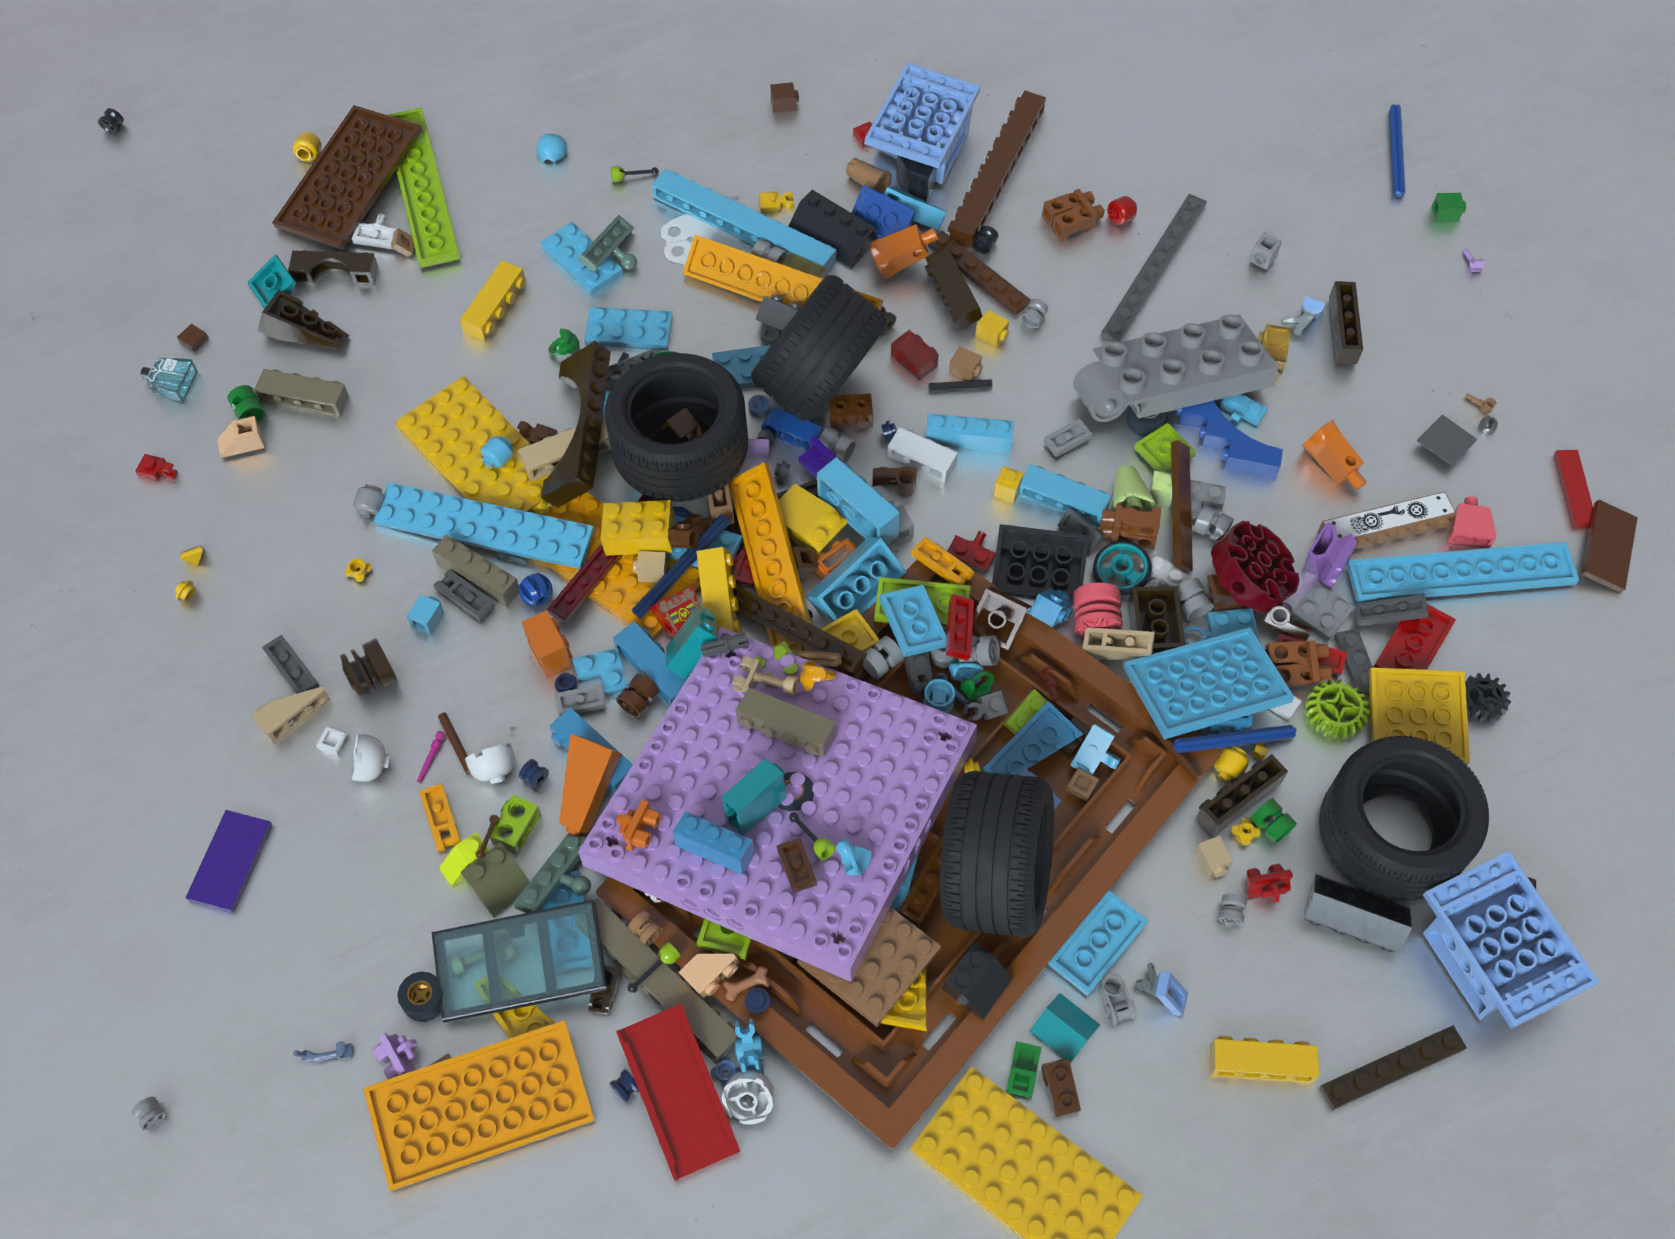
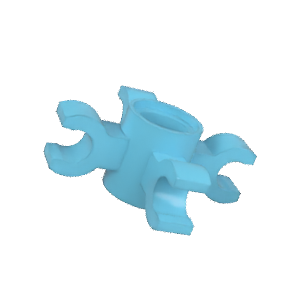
M749 1019V1027L747 1029L741 1028L739 1021H736L735 1033L740 1039L735 1040V1049L742 1072L756 1069L764 1074V1066L760 1059H764L761 1035L755 1032L754 1020Z

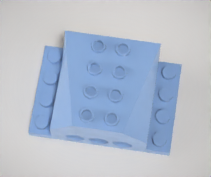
M907 62L868 131L864 144L896 160L897 155L935 167V181L942 185L969 134L973 104L980 93L981 86Z
M1510 851L1460 874L1423 894L1437 916L1423 934L1479 1020L1499 1010L1509 1027L1513 1029L1600 983Z

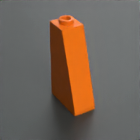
M571 734L569 740L559 824L566 826L567 832L579 836L580 833H590L622 753L575 734Z

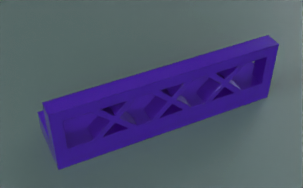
M813 436L809 439L810 449L798 457V462L817 479V473L837 456L818 438Z

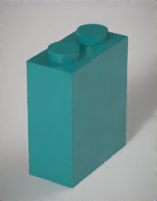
M697 606L666 646V668L684 679L688 677L703 656L700 649L701 644L717 639V617L711 610L707 608L702 609Z
M765 758L722 796L726 822L742 836L751 831L786 799L784 771L778 764H772Z

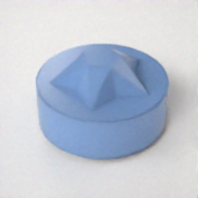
M755 395L749 399L748 410L753 416L761 417L769 412V400L765 396Z

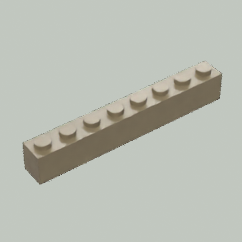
M597 898L595 902L603 953L635 983L659 960V953L655 954L649 948L650 945L645 946L640 941V936L633 934L628 929L629 923L623 918L620 920L614 914L615 910L609 903H603ZM586 913L579 914L576 917V927L590 939ZM662 963L638 988L662 1011L681 1003L699 1048L717 1065L735 1047V1040L739 1039L735 1033V1026L731 1022L726 1023L720 1017L721 1014L714 1005H707L702 1000L703 997L693 987L690 988L684 982L685 979L678 970L675 969L673 971L665 963Z

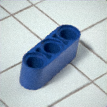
M778 408L771 409L761 425L762 430H771L774 433V438L805 451L810 449L809 439L813 436L819 439L824 431L821 426L809 421H802L793 414Z

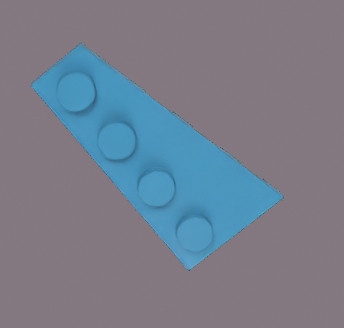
M1048 701L982 770L984 772L1017 775L1024 768L1032 767L1076 740L1083 733Z

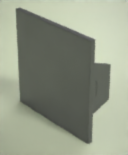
M1442 414L1417 439V442L1453 466L1478 439Z

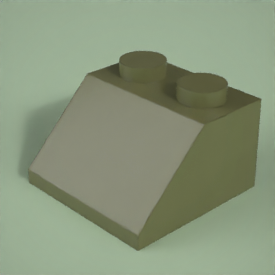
M501 842L489 850L484 858L477 859L460 872L465 883L493 918L513 904L530 882Z

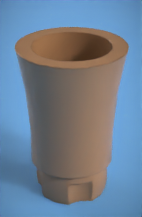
M853 158L847 164L846 175L862 186L867 185L884 194L886 188L891 184L892 174L889 171L877 168L857 158Z

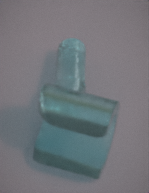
M497 551L499 562L507 563L510 561L524 567L527 564V561Z

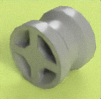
M148 1097L140 1101L132 1109L133 1116L140 1120L139 1125L142 1130H148L157 1126L166 1117L165 1111L158 1107V1100L155 1097Z

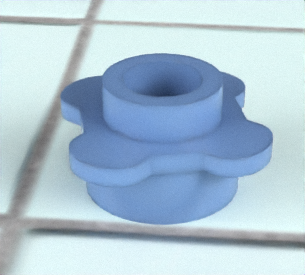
M724 1057L716 1067L711 1069L710 1073L712 1078H717L721 1082V1087L725 1088L728 1080L735 1073L740 1072L741 1069L735 1067L729 1057Z

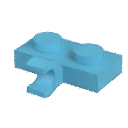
M1242 394L1224 398L1219 407L1232 414L1230 423L1236 428L1241 420L1257 427L1268 411V407Z
M1094 723L1073 759L1071 766L1093 775L1100 761L1116 769L1121 758L1106 752L1115 734Z

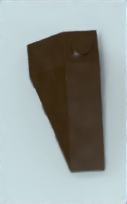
M280 290L276 292L261 313L258 332L277 340L341 350L349 338V335L335 324L318 317L319 313L314 309L310 311L304 307V302Z

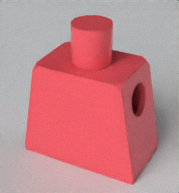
M1466 497L1464 504H1458L1455 509L1456 514L1450 524L1447 544L1483 549L1490 548L1496 539L1491 509L1478 506V498Z

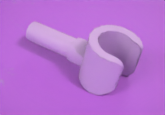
M1464 249L1463 253L1470 262L1469 270L1471 272H1482L1481 266L1485 265L1484 260L1475 259L1467 249Z

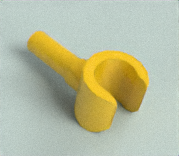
M1264 742L1256 744L1252 752L1253 757L1264 760L1269 751L1268 748L1263 746Z

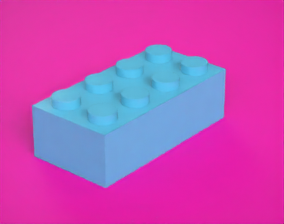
M836 457L817 473L818 497L841 514L848 521V524L865 539L868 537H879L888 545L899 536V509L893 503L887 502L877 489H872L862 476H857L846 462L842 463Z
M868 537L812 589L806 597L825 622L830 624L855 609L862 615L877 600L879 577L900 579L906 573V570L882 538Z

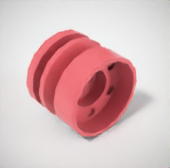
M1090 583L1078 587L1073 592L1074 630L1079 636H1085L1086 627L1122 630L1121 592L1118 587L1108 583Z

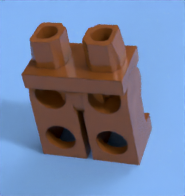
M1080 189L1074 190V193H1068L1045 201L1041 216L1052 228L1059 240L1063 242L1068 240L1071 234L1085 231L1088 228H1094L1096 221L1103 218L1105 209L1102 205L1092 206L1095 198L1091 191L1082 193Z
M1116 505L1115 511L1103 510L1099 530L1105 534L1104 537L1111 538L1110 543L1128 541L1142 548L1154 549L1160 528L1161 508L1152 507L1151 512L1136 511L1131 507L1123 508V505Z
M1316 640L1273 642L1265 645L1266 653L1288 687L1316 685L1321 681L1332 678L1331 667L1319 666L1318 658L1329 657L1328 644H1316Z

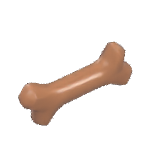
M759 966L754 975L737 983L725 980L723 986L727 990L726 999L735 1001L740 992L758 984L769 987L770 981L766 977L767 968Z

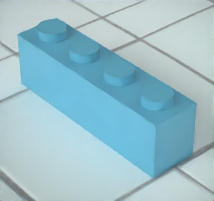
M928 414L926 438L933 440L941 446L954 449L1011 453L1014 421Z
M1032 464L1029 465L1020 483L1018 492L1020 497L1064 514L1068 508L1073 507L1097 527H1100L1103 510H1108L1112 496L1103 490H1096L1082 482L1073 481L1061 474L1052 473L1041 466H1034Z

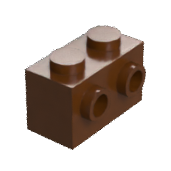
M871 393L834 395L828 402L831 428L842 430L845 428L873 427Z

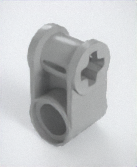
M1114 973L1106 975L1099 985V995L1110 1024L1116 1026L1119 1021L1128 1018L1132 1020L1137 1019L1136 1007L1130 998L1122 977ZM1113 983L1118 991L1114 993L1108 991L1106 984Z

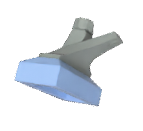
M1306 296L1301 310L1303 315L1296 318L1282 319L1281 323L1283 325L1297 324L1292 334L1301 337L1303 330L1314 319L1322 317L1326 303Z
M1150 962L1147 964L1149 981L1145 979L1137 980L1136 990L1146 991L1157 997L1173 1015L1183 1016L1188 992L1171 972L1161 971L1157 977L1155 966Z

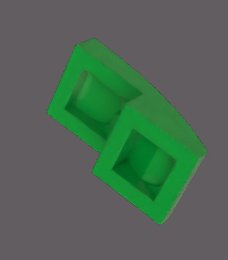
M1016 1041L1007 1084V1093L1032 1098L1041 1047Z

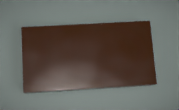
M1597 500L1594 503L1581 575L1620 593L1626 589L1638 517L1602 500Z

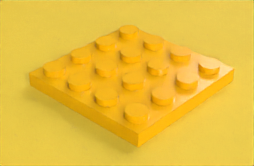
M1394 668L1369 669L1372 741L1390 736H1412L1413 738L1427 739L1455 753V756L1460 757L1459 759L1463 760L1464 763H1470L1465 671Z

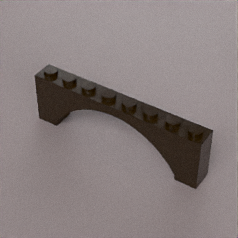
M597 341L590 343L561 361L559 379L574 389L578 387L581 397V408L577 427L568 448L548 478L543 480L541 498L557 508L594 488L611 351Z

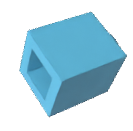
M420 594L408 613L407 618L412 628L431 635L443 617L444 611L441 602L437 598L432 596L426 597Z

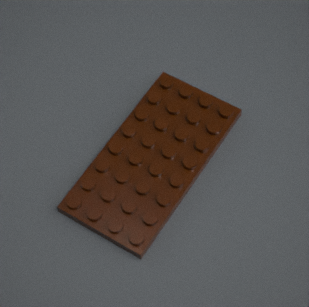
M353 105L273 220L274 227L343 250L357 226L361 223L422 132L421 126Z

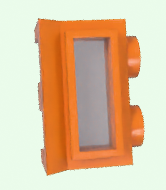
M849 538L844 541H836L830 551L827 553L821 552L816 556L818 569L814 573L823 580L857 547Z

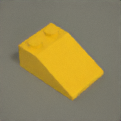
M794 484L779 499L788 536L800 547H813L815 556L848 523L832 506L797 484Z

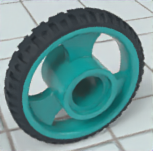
M1117 541L1104 546L1097 553L1093 563V574L1097 583L1110 584L1107 581L1111 577L1119 583L1131 582L1129 586H1116L1119 588L1122 596L1130 595L1132 587H1144L1148 583L1152 571L1151 560L1147 552L1137 544L1128 541ZM1114 551L1119 552V554L1112 558L1111 567L1101 566L1107 555ZM1135 553L1142 560L1144 565L1143 573L1134 571L1133 559L1130 557L1132 554ZM1119 566L1127 567L1124 571H1120L1117 568Z

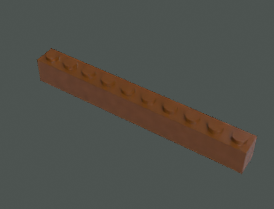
M1024 90L1021 97H1017L1014 111L1011 110L1009 112L1007 124L1004 123L1001 127L1000 137L995 138L993 149L988 151L985 164H981L978 177L974 178L971 183L970 192H966L962 207L959 206L957 208L955 220H951L949 223L948 232H950V237L962 246L972 249L974 238L978 236L979 230L984 226L1044 113L1046 97Z

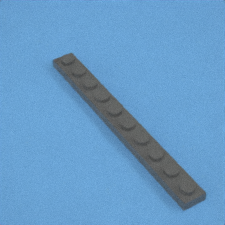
M1188 194L1101 332V338L1110 342H1121L1206 207V200Z

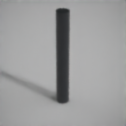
M992 379L929 383L928 388L929 392L992 388Z

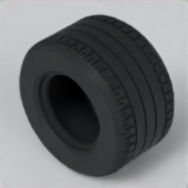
M826 275L751 372L752 381L758 388H763L762 391L770 397L774 396L773 399L783 405L790 413L794 412L793 415L802 421L813 420L857 368L886 326L883 312L877 307L875 308L867 299L864 301L865 298L857 291L854 292V289L847 283L843 284L844 281L836 275Z
M669 353L654 356L635 364L624 372L608 394L605 406V423L613 461L622 478L641 494L656 498L657 500H671V502L700 499L717 492L731 482L743 466L749 445L744 395L734 376L715 361L688 353ZM685 407L695 416L696 420L709 428L700 437L678 444L660 443L647 438L656 426L667 421Z
M1412 736L1380 738L1355 751L1345 761L1327 790L1319 815V829L1323 847L1332 864L1338 869V872L1342 873V876H1345L1351 884L1353 883L1354 886H1358L1359 889L1368 892V894L1378 898L1382 897L1387 900L1403 902L1425 899L1423 894L1426 891L1460 875L1482 848L1489 826V808L1484 789L1477 776L1474 775V772L1471 771V768L1463 760L1459 759L1460 757L1455 756V753H1452L1450 750L1448 751L1447 748H1443L1442 745H1437V743L1427 739L1413 738ZM1379 796H1397L1412 802L1425 814L1432 830L1430 849L1427 851H1412L1391 844L1382 838L1372 827L1365 814L1363 805Z
M969 771L956 781L947 810L940 874L942 911L944 918L953 928L1018 937H1028L1040 928L1049 889L1054 838L1053 791L1044 779L1035 776L1028 777Z

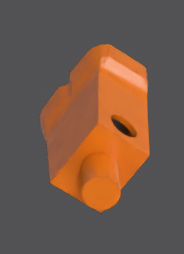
M915 224L889 236L872 241L870 250L879 272L887 280L897 272L929 256L927 244L938 240L939 236L935 228L922 233Z
M1333 420L1319 428L1302 444L1304 449L1338 485L1348 480L1356 491L1366 485L1367 481L1358 472L1364 461L1344 438Z

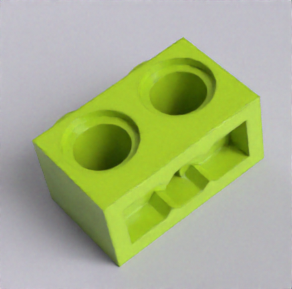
M513 794L510 800L505 801L501 808L499 824L494 826L490 836L492 844L497 845L501 842L507 851L518 855L541 816L539 806ZM518 811H525L524 814L519 817L514 816V814ZM512 831L510 836L502 837L504 832Z

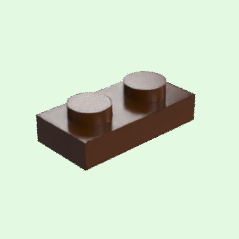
M801 838L776 845L792 893L817 886V880Z

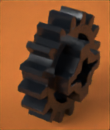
M1477 673L1475 678L1470 675L1465 681L1467 711L1470 712L1469 718H1473L1475 715L1478 717V722H1481L1483 718H1486L1488 723H1491L1493 718L1499 720L1508 711L1507 707L1511 703V700L1507 699L1510 692L1503 690L1506 684L1499 685V678L1491 680L1490 674L1483 678L1480 673Z

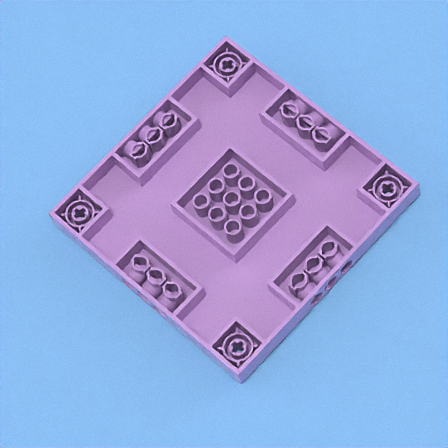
M720 627L717 631L716 640L721 639V636L729 637L738 633ZM747 637L748 647L729 651V654L724 652L700 658L583 842L578 853L582 865L852 982L977 740V724L817 664V667H823L825 670L835 672L837 674L836 678L833 680L815 681L813 688L807 692L800 682V674L803 669L802 664L809 660L788 652L781 659H776L773 656V649L775 647ZM760 656L766 660V666L763 669L761 667L759 673H773L771 676L786 679L788 676L784 673V667H790L794 663L797 664L798 673L794 676L799 678V685L794 696L784 694L782 688L766 686L764 683L755 682L753 689L836 721L837 736L825 757L817 754L811 755L802 748L789 746L782 740L766 737L760 731L744 728L737 723L735 709L746 692L735 691L732 689L734 684L731 683L734 676L738 675L747 679L749 673L742 671V665H739L742 657L755 658ZM765 758L772 764H778L784 773L798 772L792 774L790 777L791 783L785 785L786 799L781 802L782 805L788 806L792 804L794 799L802 794L803 789L801 785L805 782L804 775L810 778L813 783L814 797L812 801L804 802L798 811H787L777 806L745 835V837L752 839L755 855L743 875L681 849L675 844L673 830L685 811L738 833L726 822L722 796ZM643 799L649 801L651 809L660 812L662 819L658 828L655 829L649 826L644 828V831L650 832L652 836L648 848L635 846L634 850L630 851L625 848L627 843L623 839L624 834L618 832L620 825L616 822L618 814H627L629 809L636 812ZM792 812H796L799 815V819L818 839L828 838L835 846L842 839H849L852 845L870 850L872 855L869 867L859 876L846 875L845 866L837 849H835L831 857L821 860L813 850L814 841L796 822L790 821L789 815ZM801 838L817 880V886L792 893L776 845Z

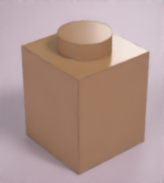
M959 346L950 360L949 374L964 381L974 380L975 377L980 376L983 370V365H981L982 356Z

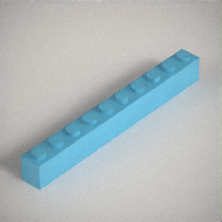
M665 169L652 183L653 198L753 246L760 239L771 243L773 247L778 246L788 252L787 262L822 279L836 263V249L830 245L815 240L813 237L790 228L777 220H773L760 212H756L743 204H739L726 196H722L709 188H705L692 180H688L675 172Z

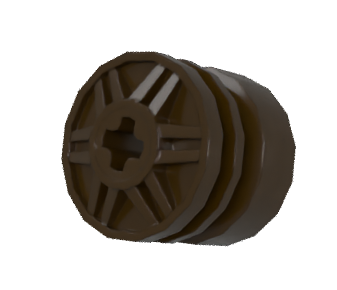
M376 638L362 645L365 654L362 657L354 649L350 650L355 659L352 662H349L345 653L340 655L342 670L352 689L361 699L367 697L363 689L366 685L369 686L372 694H374L376 690L373 682L378 680L383 688L398 682Z

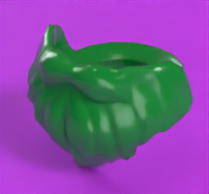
M560 329L561 337L553 341L548 348V352L552 356H562L567 353L574 354L580 350V342L578 337L570 330Z
M984 671L976 674L971 679L963 677L960 689L969 700L978 702L977 698L993 693L990 686L995 680L994 675L990 671ZM981 676H988L985 683L978 688L975 686L974 681Z

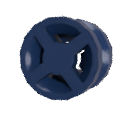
M530 759L521 768L519 778L522 781H528L533 789H537L546 780L549 770L545 767H540L536 760Z
M625 1069L620 1072V1077L617 1080H612L609 1083L610 1087L625 1103L630 1100V1095L633 1092L639 1091L634 1077Z

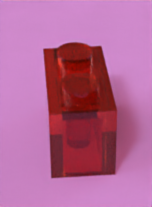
M910 329L891 343V356L919 381L938 367L939 354L933 347H929L918 334H914Z

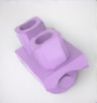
M383 1033L378 1037L380 1043L372 1051L379 1061L384 1062L390 1058L392 1064L384 1069L387 1079L416 1070L412 1063V1060L416 1058L413 1051L418 1047L415 1039L407 1041L405 1035L400 1037L397 1034L388 1036L387 1033Z

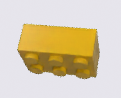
M671 500L604 503L600 541L605 555L638 554V551L673 553V547L670 545L668 529L675 525V513Z

